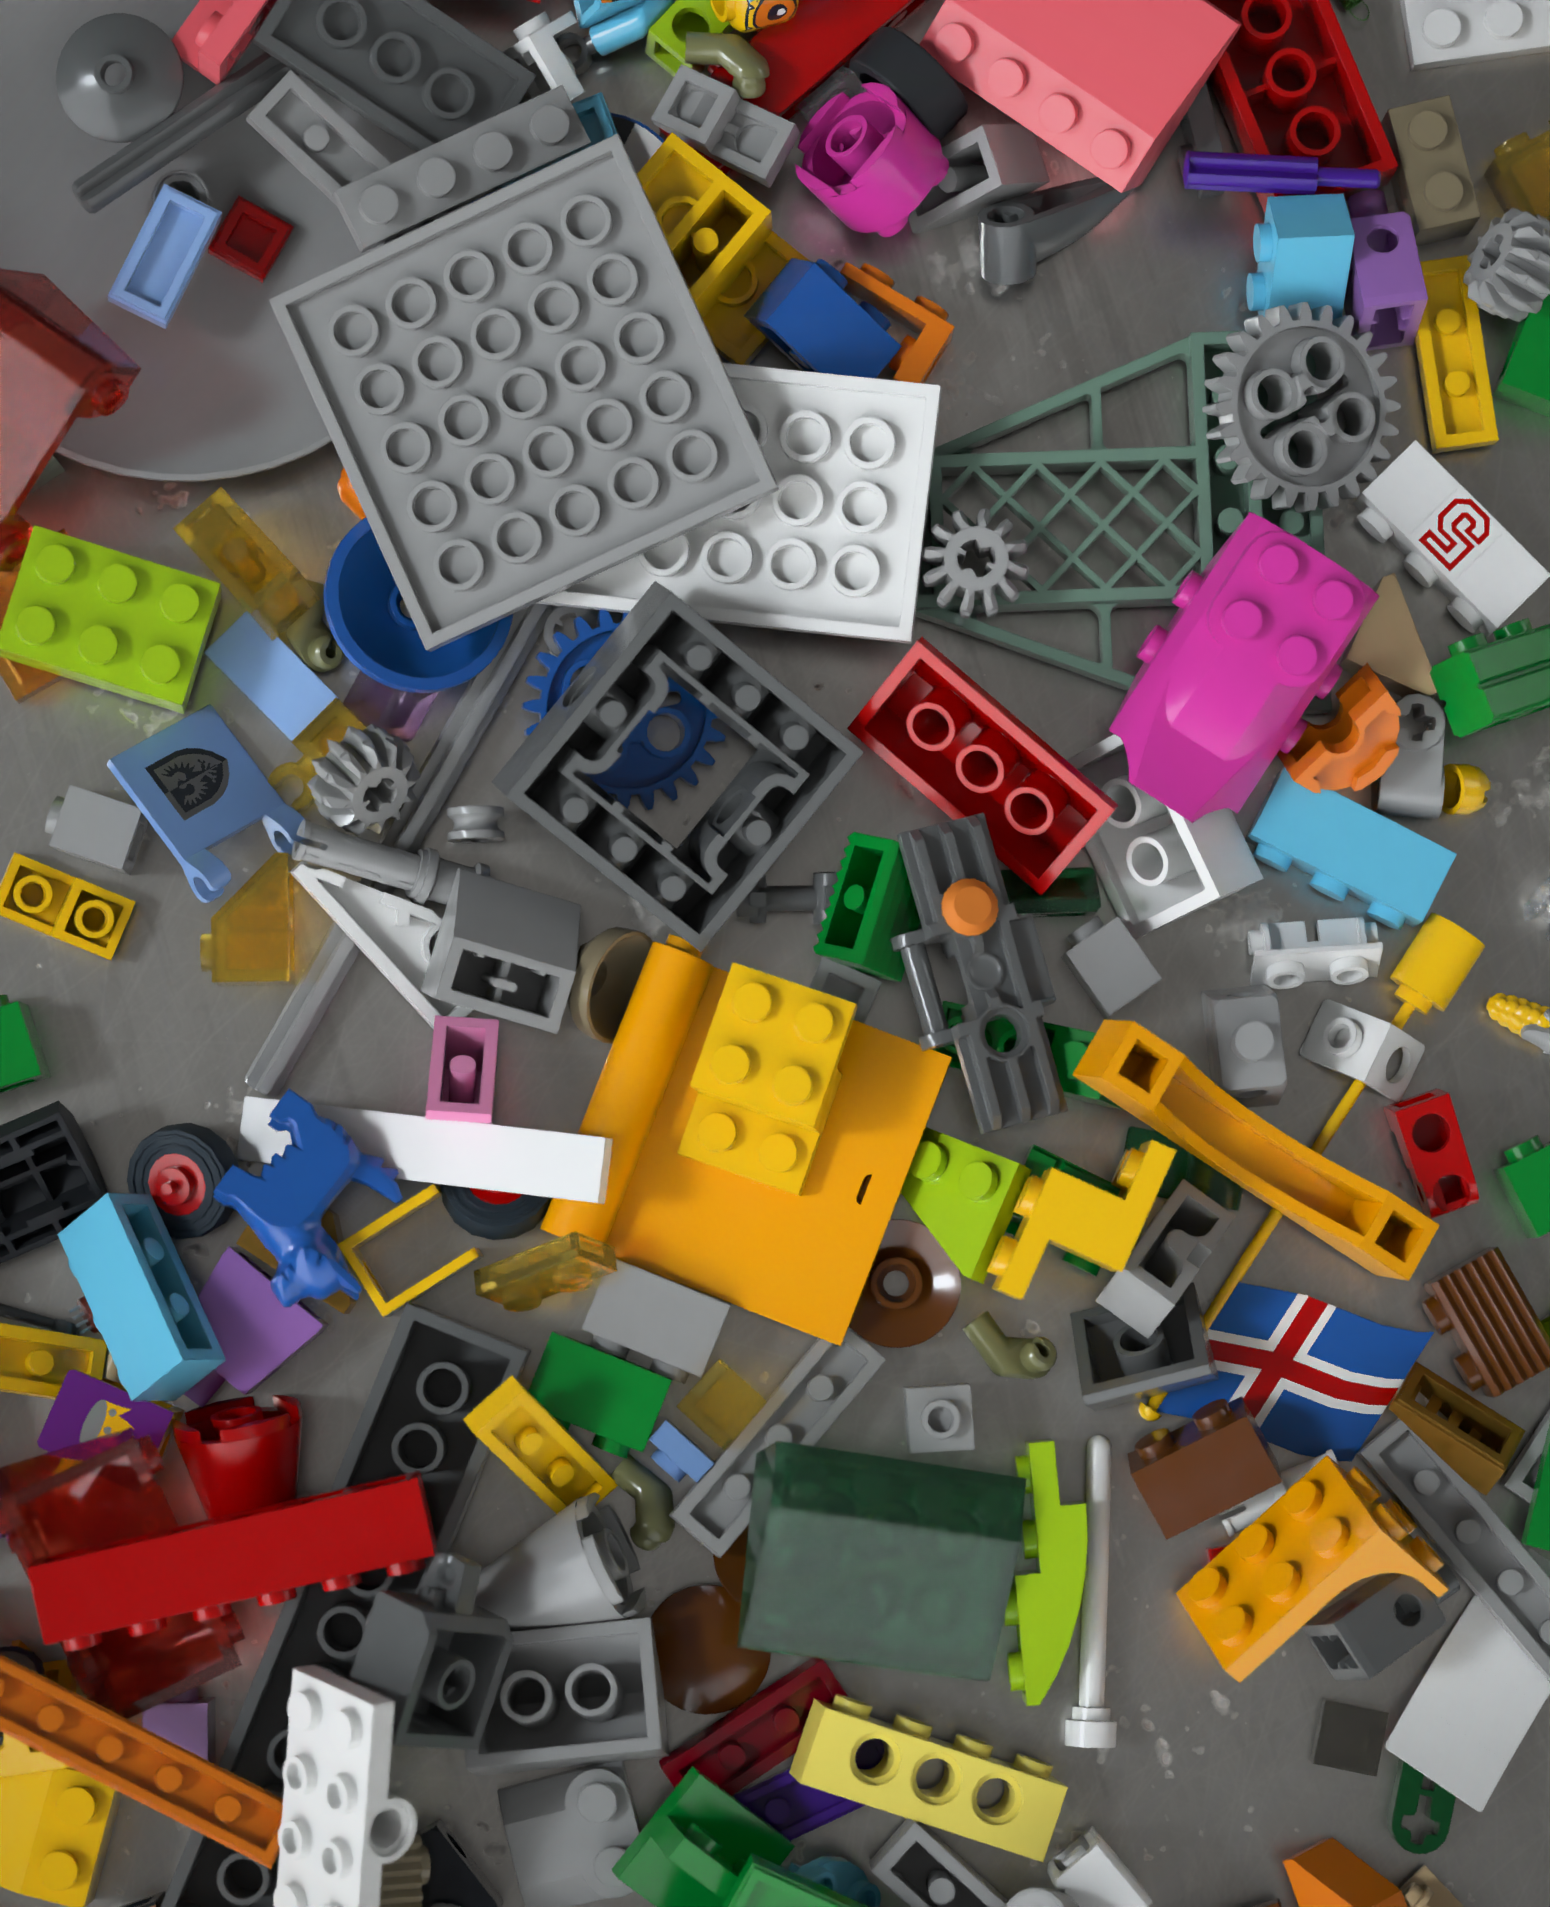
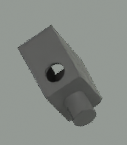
M1445 1562V1565L1437 1572L1447 1584L1449 1590L1441 1598H1438L1420 1581L1411 1576L1400 1573H1381L1311 1618L1301 1627L1335 1680H1370L1444 1626L1446 1618L1438 1604L1460 1590V1584L1455 1574Z

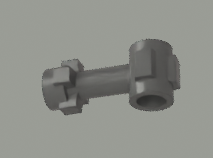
M813 872V885L767 886L766 875L764 874L736 909L737 918H749L750 923H766L767 911H813V924H821L827 918L825 909L831 905L828 898L835 893L832 885L839 881L836 875L837 872Z

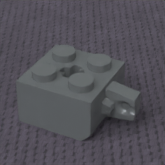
M437 1551L417 1594L378 1590L373 1607L367 1616L366 1628L352 1671L347 1680L395 1701L392 1731L393 1746L478 1750L514 1640L507 1619L474 1604L482 1566L473 1560L465 1558L463 1555Z

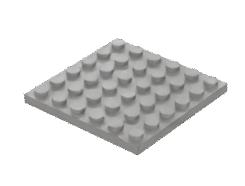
M618 134L269 299L426 651L432 652L780 490L622 139Z

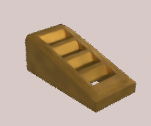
M1416 1361L1410 1368L1389 1406V1409L1464 1481L1485 1496L1505 1472L1526 1431ZM1419 1392L1429 1400L1426 1407L1415 1401ZM1438 1411L1448 1418L1447 1421L1437 1415Z

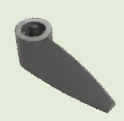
M1094 177L1025 194L983 208L978 213L981 277L990 283L1000 285H1013L1032 279L1036 275L1037 262L1064 249L1087 234L1106 218L1133 189L1121 193L1099 177Z

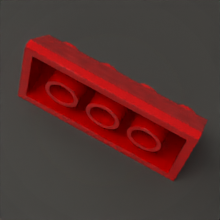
M922 636L847 727L851 733L952 820L984 813L996 857L1041 896L1119 806Z

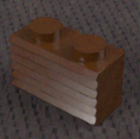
M1488 1247L1423 1284L1430 1296L1422 1301L1424 1311L1440 1335L1449 1331L1462 1354L1456 1356L1453 1360L1461 1377L1472 1392L1481 1388L1487 1397L1495 1398L1550 1367V1338L1499 1247Z

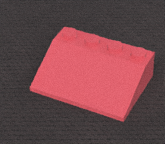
M945 0L919 45L935 58L952 78L1123 193L1142 185L1242 23L1208 0Z

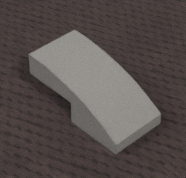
M682 64L651 117L653 124L667 133L671 134L673 132L692 148L769 188L800 135V131L795 123L741 99L736 89Z

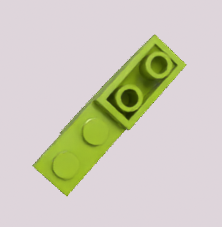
M1052 1439L1025 1441L1026 1455L1015 1456L1018 1495L1030 1494L1032 1520L1021 1521L1024 1559H1036V1569L1011 1571L1012 1587L1001 1588L1004 1626H1016L1018 1643L1017 1652H1007L1010 1691H1022L1023 1701L1026 1706L1040 1705L1057 1676L1073 1635L1080 1610L1086 1575L1088 1544L1086 1503L1082 1500L1060 1502L1055 1442Z

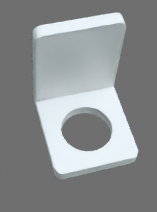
M1326 999L1323 1001L1303 1042L1300 1055L1309 1061L1359 1080L1388 1099L1400 1102L1421 1060L1425 1046L1389 1022ZM1401 1048L1403 1059L1400 1069L1392 1079L1387 1080L1386 1066L1388 1060L1395 1050Z

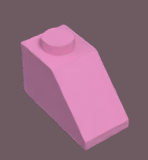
M435 1015L425 1119L477 1123L492 1122L499 1020Z

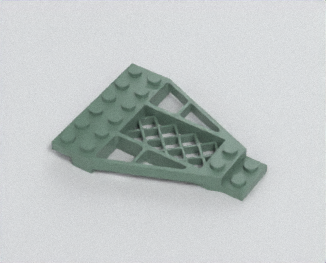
M1239 331L1190 332L1189 337L935 448L923 547H941L931 536V530L935 524L944 526L943 510L951 517L953 512L959 510L949 500L973 476L998 499L990 509L989 523L1006 506L1032 530L1023 539L1027 542L1028 547L1039 536L1065 560L1043 585L1030 574L1026 580H1021L1032 591H1019V596L1014 603L1005 601L994 592L998 604L997 612L1092 610L1097 615L1099 621L1100 663L978 621L977 616L980 613H985L980 600H974V608L968 619L960 617L959 610L963 598L957 595L945 608L939 607L936 604V600L940 592L946 587V584L943 583L934 587L924 586L922 582L923 575L929 570L940 567L927 564L924 561L921 563L915 616L1128 691L1135 676L1113 669L1111 612L1116 608L1176 606L1171 601L1180 587L1177 584L1195 565L1196 572L1201 575L1208 563L1249 512L1275 524L1325 556L1323 509H1319L1316 506L1314 511L1296 513L1293 505L1291 508L1275 510L1272 509V495L1267 499L1252 500L1250 494L1254 480L1234 485L1231 479L1238 467L1237 463L1231 461L1218 464L1216 461L1220 452L1227 447L1224 439H1207L1206 434L1211 429L1220 425L1219 417L1203 413L1202 407L1218 402L1219 394L1208 389L1204 383L1205 380L1223 376L1224 372L1213 362V356L1225 352L1234 353L1228 345L1226 336ZM1308 351L1306 365L1308 371L1314 377L1316 363L1314 357ZM1175 360L1184 361L1187 366L1190 446L1107 449L1103 443L1101 393ZM1260 383L1257 396L1262 407L1266 409L1268 395L1266 389ZM1317 394L1306 396V404L1297 411L1274 420L1261 429V437L1264 438L1275 426L1282 422L1298 419L1297 413L1308 404L1318 400ZM1086 400L1089 402L1091 449L971 454L973 449L1081 401ZM1290 439L1288 453L1290 459L1296 465L1298 449L1295 442ZM1179 468H1191L1192 479ZM1150 469L1134 487L1115 471ZM1162 469L1189 493L1168 517L1162 514L1140 493ZM1087 471L1071 489L1052 474L1054 472ZM1098 471L1126 495L1104 520L1077 496ZM1035 473L1062 497L1040 522L1013 498ZM1022 474L1007 492L988 476ZM959 476L942 494V477ZM1131 502L1137 505L1159 526L1137 550L1109 526ZM1192 502L1194 542L1173 524ZM1068 504L1095 527L1092 533L1073 553L1046 529ZM967 517L969 526H970V527L976 526V524L973 523V522ZM1164 532L1192 556L1170 581L1143 557L1146 551ZM1101 534L1129 558L1107 583L1079 559ZM1134 564L1158 585L1113 588ZM1070 567L1074 568L1094 587L1092 589L1050 590ZM1331 691L1323 700L1314 696L1303 714L1330 713L1332 711Z

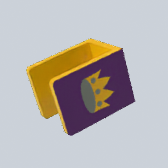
M72 1369L66 1374L37 1444L46 1451L141 1491L152 1486L174 1436L172 1422L175 1419L180 1421L185 1410L165 1401H131L127 1390L121 1383L106 1378L100 1380L79 1370Z

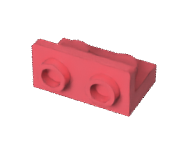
M200 0L172 39L181 57V61L216 85L227 78L251 44L250 41L276 0Z

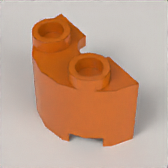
M1368 663L1335 693L1339 699L1340 707L1338 714L1332 721L1323 725H1316L1307 721L1306 729L1293 749L1288 754L1281 750L1277 753L1293 781L1313 793L1321 794L1320 789L1336 791L1347 787H1352L1354 792L1362 790L1383 776L1398 755L1399 747L1396 741L1400 730L1398 717L1401 716L1400 708Z

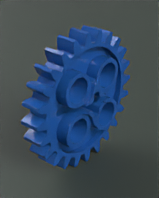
M598 610L597 628L594 629L581 616L573 620L577 635L575 640H571L566 635L557 631L552 636L555 645L560 651L557 657L544 652H539L535 657L548 671L546 676L526 677L525 683L540 691L539 699L522 703L521 709L539 714V722L525 729V736H529L567 690L573 673L577 669L584 668L619 626L620 623H614L608 611ZM628 613L621 614L620 623L624 620ZM666 675L669 684L668 693H679L681 697L680 702L674 705L659 707L655 713L649 710L619 746V753L621 755L611 767L597 774L584 773L607 793L615 795V799L627 809L630 805L631 795L638 796L645 810L653 809L654 790L658 789L670 802L678 799L674 781L679 778L686 784L696 786L699 781L691 768L692 764L697 762L701 765L713 766L715 763L711 754L704 749L705 743L724 742L726 738L720 731L711 727L712 719H718L719 717L668 675ZM657 715L671 717L680 729L678 744L670 751L656 749L650 744L647 737L648 725Z

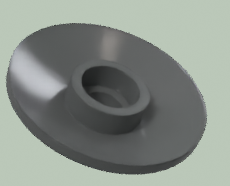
M113 13L88 21L71 35L59 56L56 70V85L59 99L65 112L79 128L103 141L128 143L135 141L174 114L183 92L184 71L177 48L162 29L140 16ZM115 63L123 64L126 71L124 80L116 86L108 85L105 81L106 69Z

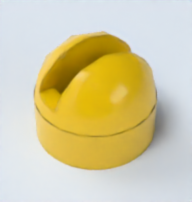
M1470 764L1445 765V789L1442 811L1450 815H1467L1483 808L1488 801L1485 791L1491 789V782L1485 772L1479 767Z

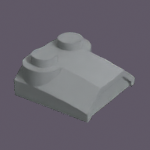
M624 1761L591 1764L497 1790L503 1825L519 1888L526 1907H573L605 1898H622L634 1892L633 1889L619 1880L611 1870L641 1832Z

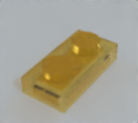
M575 1231L474 1270L475 1292L480 1297L502 1304L503 1308L508 1311L523 1312L533 1310L542 1304V1299L560 1292L569 1293L586 1290L592 1286L593 1280L616 1272L615 1247Z

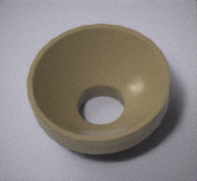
M614 927L603 931L588 943L580 946L577 953L576 974L567 1002L572 1019L581 1032L597 1041L613 1043L653 942L648 935L634 929Z

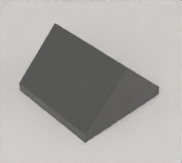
M1194 1282L1189 1284L1175 1306L1149 1339L1103 1306L1070 1314L1082 1398L1085 1406L1094 1411L1219 1380Z

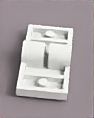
M316 1665L293 1668L291 1696L287 1706L289 1728L287 1755L283 1766L284 1796L282 1824L278 1832L280 1851L277 1888L273 1898L274 1907H379L382 1864L390 1863L400 1858L412 1844L417 1829V1816L413 1806L405 1799L388 1792L395 1701Z

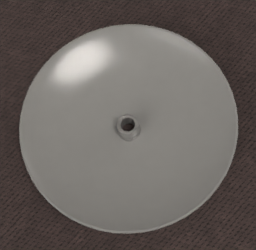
M0 0V418L20 433L49 450L84 465L123 476L157 481L201 482L236 478L276 468L309 455L332 442L269 299L380 247V245L361 253L338 206L246 122L247 115L259 103L96 213H88L78 202L72 190L75 180L132 142L113 143L95 138L79 128L65 112L57 92L56 70L59 56L68 39L78 28L94 18L106 14L125 13L149 20L162 29L172 40L200 0ZM251 42L227 78L265 53V51ZM183 61V92L174 114L216 86L215 83ZM115 63L106 69L105 81L108 85L116 86L124 80L126 75L124 65ZM298 75L306 85L391 164L416 153V151L303 76ZM164 184L182 193L191 195L193 198L222 212V219L208 247L238 195L294 226L291 236L264 283L209 254L207 247L166 329L108 301L107 296ZM463 205V206H461V207H459V208H457V209H455V210H453V211H456V210H458V209H460V208H462V207H464V206H466V205Z

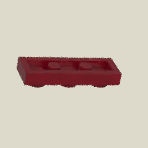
M823 1656L812 1657L669 1753V1756L660 1759V1767L674 1788L677 1787L692 1766H694L729 1794L734 1795L796 1753L814 1698L833 1704L836 1694L847 1697L849 1695Z

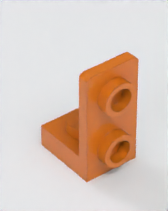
M846 262L840 271L848 282L844 290L862 301L868 302L882 313L919 334L917 340L907 334L900 344L902 347L891 359L888 367L897 372L893 380L925 384L952 340L955 326L946 321L949 314L938 304L925 297L917 296L912 301L892 289L895 284L894 280L880 269L867 263H863L859 269Z

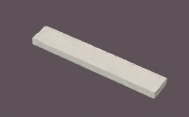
M244 1097L237 1160L271 1164V1157L275 1153L282 1156L285 1146L287 1144L292 1145L291 1136L288 1131L276 1132L268 1126L272 1119L269 1115L280 1100ZM312 1104L319 1116L340 1124L351 1136L362 1153L382 1157L385 1160L382 1167L397 1169L399 1174L396 1179L605 1204L613 1139L475 1122L425 1119L426 1117Z

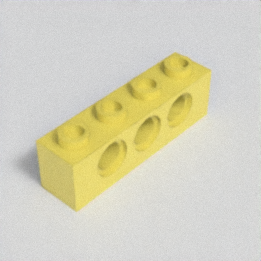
M836 1694L833 1704L814 1698L789 1771L800 1784L1044 1862L1068 1789L1066 1785L1050 1776L1053 1769L1051 1764L1016 1753L1013 1763L991 1757L992 1745L962 1734H956L953 1744L930 1737L933 1726L925 1722L896 1714L894 1722L891 1724L870 1717L873 1708L871 1705L844 1695ZM869 1739H881L884 1744V1755L879 1764L871 1769H858L855 1757L859 1746ZM929 1759H942L944 1774L941 1781L930 1789L918 1788L916 1776L920 1766ZM993 1778L1002 1779L1004 1793L999 1803L991 1808H979L977 1793L981 1785Z

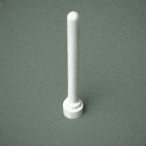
M1104 1435L1091 1437L1086 1448L1085 1503L1087 1508L1088 1544L1086 1575L1082 1593L1079 1706H1072V1718L1065 1719V1746L1116 1748L1117 1721L1111 1720V1708L1104 1707L1112 1443Z

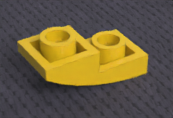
M16 852L13 853L0 883V916L110 961L136 903L126 897L68 875Z

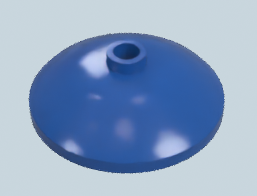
M367 518L357 523L341 540L330 559L325 575L324 608L327 622L338 646L345 656L364 674L385 686L397 690L414 693H433L445 691L468 682L483 671L497 656L506 641L512 624L513 614L432 652L426 651L412 618L405 616L401 611L400 602L403 598Z

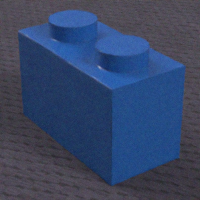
M791 258L744 315L801 371L876 379L902 347L887 332L891 326L890 321L868 302L862 301L858 305L843 290L848 284L845 277L822 259H818L815 263Z

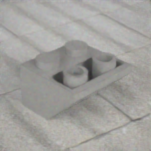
M458 868L421 992L438 1000L557 1034L576 974L581 905Z

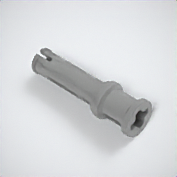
M306 819L302 820L296 835L320 842L321 847L316 848L294 841L292 848L293 860L306 861L373 880L384 885L404 889L406 897L410 898L412 903L419 905L424 904L427 900L447 905L458 868L490 877V867L487 864L479 862L474 867L465 866L440 858L438 850L429 847L419 849L416 854L399 848L386 846L317 825Z

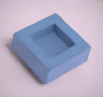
M668 1419L649 1438L658 1447L651 1455V1458L677 1482H680L686 1474L695 1482H698L714 1464V1460Z

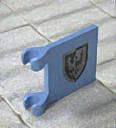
M211 704L114 756L107 763L108 768L181 864L192 891L203 903H209L219 898L224 892V887L231 880V873L226 865L208 850L261 820L274 848L281 856H291L294 841L304 844L303 841L307 839L296 835L302 820L305 818L284 803Z

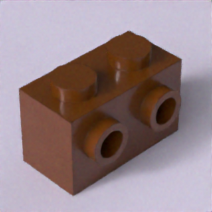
M1242 1396L1229 1403L1226 1399L1210 1402L1193 1414V1421L1172 1432L1168 1428L1155 1430L1141 1438L1135 1444L1136 1450L1128 1453L1130 1474L1166 1540L1282 1482L1278 1461Z

